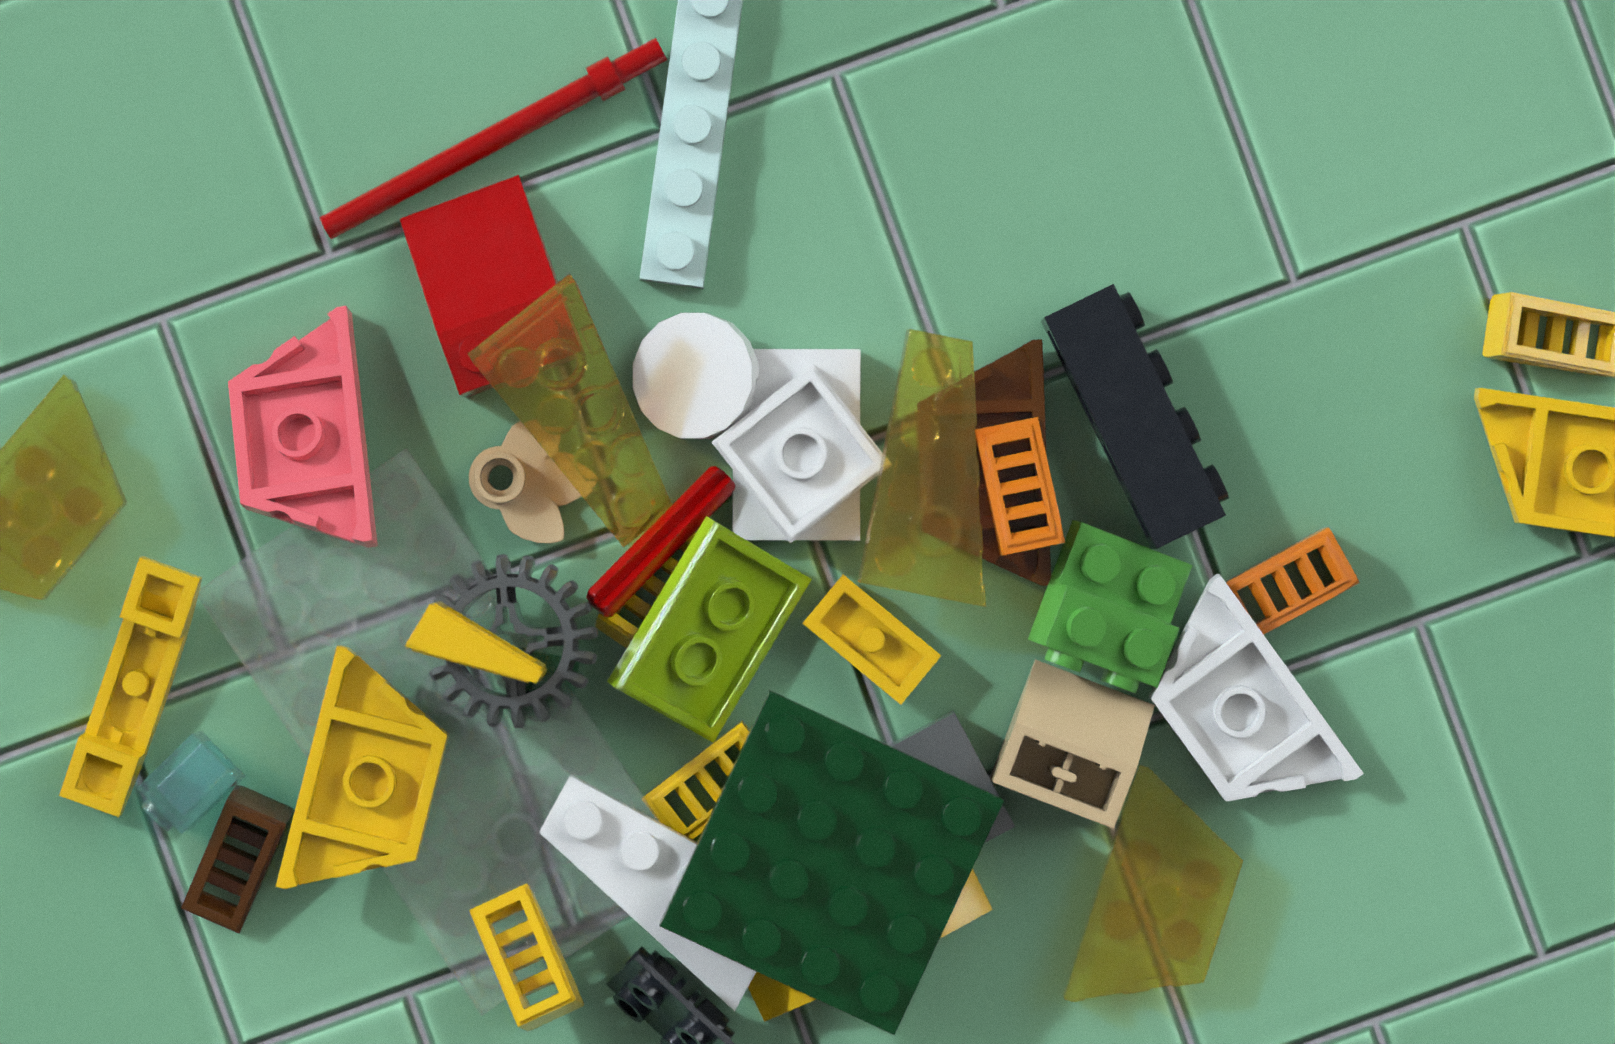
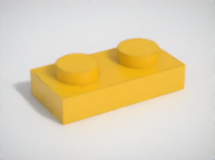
M842 574L802 623L900 705L941 657L937 651L844 574Z

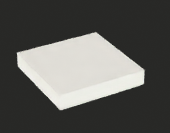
M813 364L712 441V444L789 543H792L891 466V463Z

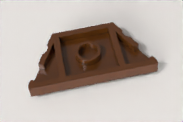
M1042 339L1029 341L1016 350L916 403L920 522L922 532L1040 586H1048L1051 578L1050 546L1000 556L974 431L976 429L1038 417L1047 456ZM1028 438L992 445L994 458L1031 451ZM1033 463L997 471L1000 483L1036 476ZM1039 488L1003 496L1005 508L1041 501ZM1044 514L1008 521L1011 533L1046 526Z

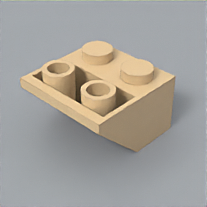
M1035 659L990 779L993 783L1114 829L1138 767L1155 705Z

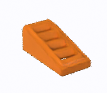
M1038 417L974 430L1000 556L1065 543ZM1028 438L1031 451L994 458L992 445ZM1034 464L1036 476L1003 483L999 482L998 470ZM1039 488L1041 501L1005 508L1004 495ZM1044 514L1045 527L1016 533L1010 532L1008 521Z
M1329 527L1316 531L1226 581V584L1249 614L1237 592L1248 585L1265 616L1264 619L1255 623L1263 635L1360 583ZM1315 549L1318 550L1334 579L1323 585L1307 556V553ZM1294 561L1311 592L1300 598L1283 567ZM1268 574H1271L1288 604L1280 610L1276 609L1260 580Z

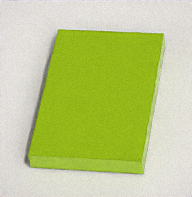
M706 516L607 682L630 697L714 743L812 579Z

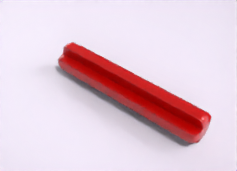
M717 466L709 467L588 590L586 598L591 606L607 618L612 617L699 529L705 517H710L733 494L736 485L732 479Z

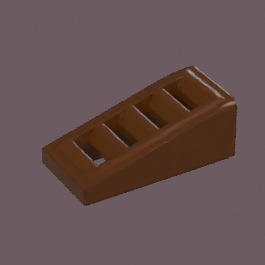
M236 785L225 802L181 909L236 933H240L293 815V808L247 787ZM236 817H239V818H241V819H243V820H245V821H248V822H250V823H252V824H255V825H257V826H259V827H261V828H264V829L268 830L269 832H265V831H263V830H261V829H259V828H257V827H254V826H252V825H250V824H248V823H246V822H243V821H241V820H239V819H236ZM227 837H233L260 849L259 856L257 857L225 843ZM217 860L249 873L248 881L214 867ZM207 882L240 896L238 905L204 891Z

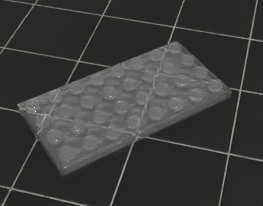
M404 449L370 472L377 547L367 548L293 525L201 587L198 599L307 759L337 645L352 649L449 733L418 859L381 868L482 1016L506 1000L472 919L470 909L528 883L564 959L629 916L627 912L539 833L570 774L660 823L662 822L566 681L561 687L570 695L572 704L564 709L551 696L546 698L545 702L551 714L549 720L540 722L534 713L533 707L528 706L525 707L526 725L523 728H514L511 721V709H503V716L499 726L491 727L487 724L489 705L482 703L479 712L473 718H468L463 715V711L471 698L469 694L464 691L459 698L452 702H447L444 699L443 694L457 682L451 674L443 679L433 681L429 672L435 667L446 665V660L412 651L411 648L405 647L406 642L429 604L434 603L433 600L437 594L449 596L454 601H457L461 596L449 581L454 574L464 577L470 586L476 584L477 581L472 573L471 564L478 560H481L486 565L490 577L494 576V574L409 449ZM496 589L480 597L465 615L488 630L495 621ZM507 608L508 623L501 626L504 634L499 635L496 633V635L517 648L527 649L528 643L538 641L536 636L527 637L526 634L516 633L513 623H510L509 610ZM544 648L537 649L531 656L546 664L545 668L548 670L541 681L537 683L525 682L526 693L535 691L545 684L557 669ZM466 666L470 674L480 684L492 691L506 694V684L501 675ZM524 910L492 925L496 933L499 934L528 919ZM533 934L505 947L504 950L507 957H510L538 944ZM545 959L515 972L520 982L548 969Z

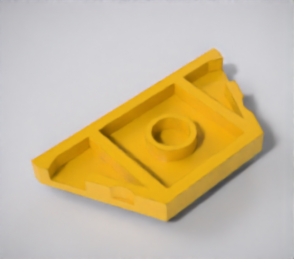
M1475 388L1474 400L1514 522L1615 538V407Z
M337 645L276 883L278 888L288 889L320 880L338 878L375 868L415 861L418 859L449 733L352 649L346 646Z

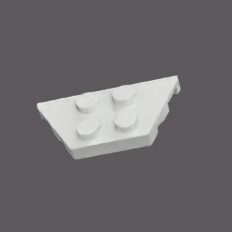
M1219 574L1213 576L1206 585L1168 658L1158 687H1153L1149 694L1152 702L1226 802L1256 797L1259 793L1275 790L1285 792L1306 788L1305 785L1339 779L1349 781L1359 778L1364 774L1224 579Z

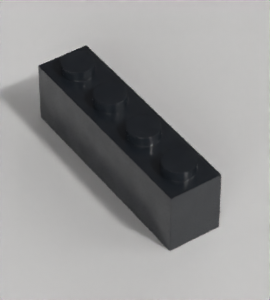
M1112 284L1044 317L1041 323L1151 549H1158L1226 516L1220 503L1229 499L1228 492L1213 464L1205 468L1202 467L1192 446L1201 441L1199 432L1188 410L1182 407L1175 411L1167 395L1165 387L1173 384L1172 377L1159 351L1155 349L1147 353L1136 331L1144 327L1145 322L1130 292L1119 296L1115 285Z

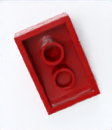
M519 175L400 218L436 333L459 395L467 398L585 354Z

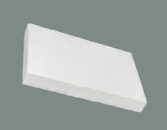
M753 349L759 363V381L756 380V389L753 394L755 399L749 413L813 364L860 424L861 349ZM733 471V482L736 485L733 491V532L746 540H787ZM860 490L795 540L860 541Z

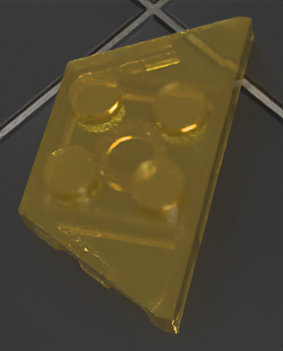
M63 375L0 449V589L39 600L47 599L127 504L125 495L76 382L68 375Z
M1138 764L1062 996L1064 1000L1079 1002L1085 1001L1086 998L1119 993L1125 995L1149 991L1152 988L1178 987L1204 983L1243 860L1147 766Z

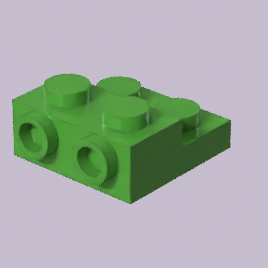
M1072 520L1028 640L1048 647L1044 660L1079 673L1085 661L1104 668L1101 681L1135 694L1140 682L1157 688L1180 629L1171 625V621L1192 565L1083 522Z

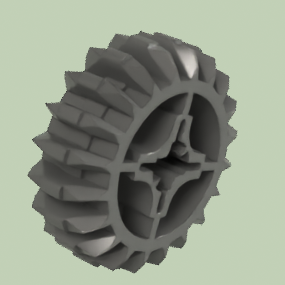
M502 554L496 557L497 575L490 577L486 565L481 560L475 561L471 564V568L477 581L476 584L470 586L464 577L454 574L449 581L461 596L457 601H454L449 596L437 594L433 602L441 601L465 616L470 607L480 597L496 589L495 621L489 631L494 634H504L501 626L508 623V608L510 623H513L516 633L526 634L527 637L538 635L544 637L543 641L528 643L527 649H519L531 655L540 648L563 646L562 658L556 671L545 684L529 693H526L525 682L502 676L506 684V694L486 688L470 674L466 666L446 661V665L435 667L429 674L433 681L443 679L451 674L457 682L443 694L447 702H452L459 698L464 691L471 696L464 707V716L473 718L479 712L482 703L490 706L487 715L488 726H499L503 716V709H511V721L514 728H523L526 725L527 719L525 707L532 706L539 721L545 722L551 718L550 709L545 702L546 698L551 696L564 709L572 704L570 695L561 687L565 681L581 689L586 687L588 679L583 674L574 671L573 667L576 661L583 664L596 663L597 654L591 651L579 650V640H590L598 637V628L589 626L578 629L575 618L590 613L592 606L589 602H584L573 608L569 607L566 599L575 594L579 588V585L574 580L565 583L558 591L551 587V584L558 575L559 568L557 566L549 564L544 569L540 579L532 577L535 558L523 556L520 562L519 574H511L509 556ZM516 587L529 590L543 598L557 614L561 626L540 628L528 624L522 617L520 605L517 602Z

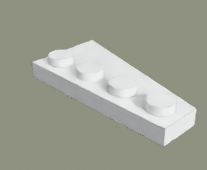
M570 774L539 833L735 1011L756 971L659 926L697 842Z

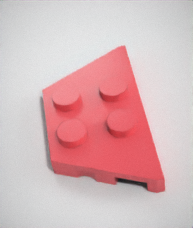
M340 306L327 313L330 319L300 340L295 336L276 348L267 361L251 365L228 381L240 504L248 511L371 548L377 547L378 543L353 319L347 306Z

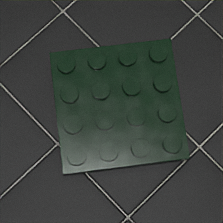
M769 689L661 918L659 926L895 1035L1002 807L1004 799Z

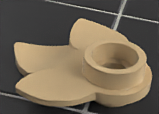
M536 416L517 422L507 433L502 445L482 451L474 459L469 471V485L476 499L489 508L499 509L508 529L513 534L522 539L537 543L550 544L564 539V524L558 506L567 505L582 497L597 480L596 473L582 458L568 451L556 449L560 437V422L557 418ZM500 465L507 466L513 473V482L505 490L495 489L489 480L491 471Z

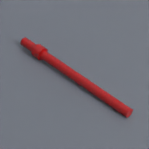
M656 38L613 61H610L607 56L586 67L588 74L322 215L319 217L320 221L332 240L598 97H601L604 102L626 90L623 85L624 83L667 61V58Z

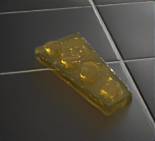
M571 274L563 278L468 353L472 362L623 547L651 527L672 506L577 283Z
M913 329L906 330L858 577L859 583L986 607L985 584H983L982 572L983 534L982 525H980L978 493L980 475L975 434L977 416L973 341Z

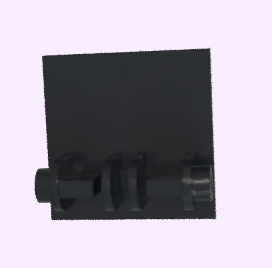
M641 946L625 963L626 966L606 983L616 993L613 999L621 1011L636 1022L645 1020L662 1036L660 1044H734L730 1039L735 1032L727 1025L730 1019L707 998L696 1008L693 1004L702 994L698 989L686 999L679 992L688 981L684 976L672 986L669 982L678 971L656 950L650 954Z

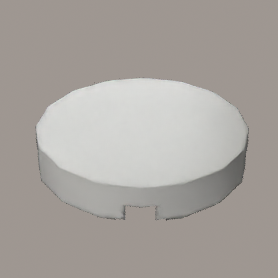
M680 313L659 322L642 340L633 361L632 388L641 411L658 429L678 438L711 439L723 434L749 413L755 399L753 394L756 389V380L759 381V363L750 341L733 323L708 313Z

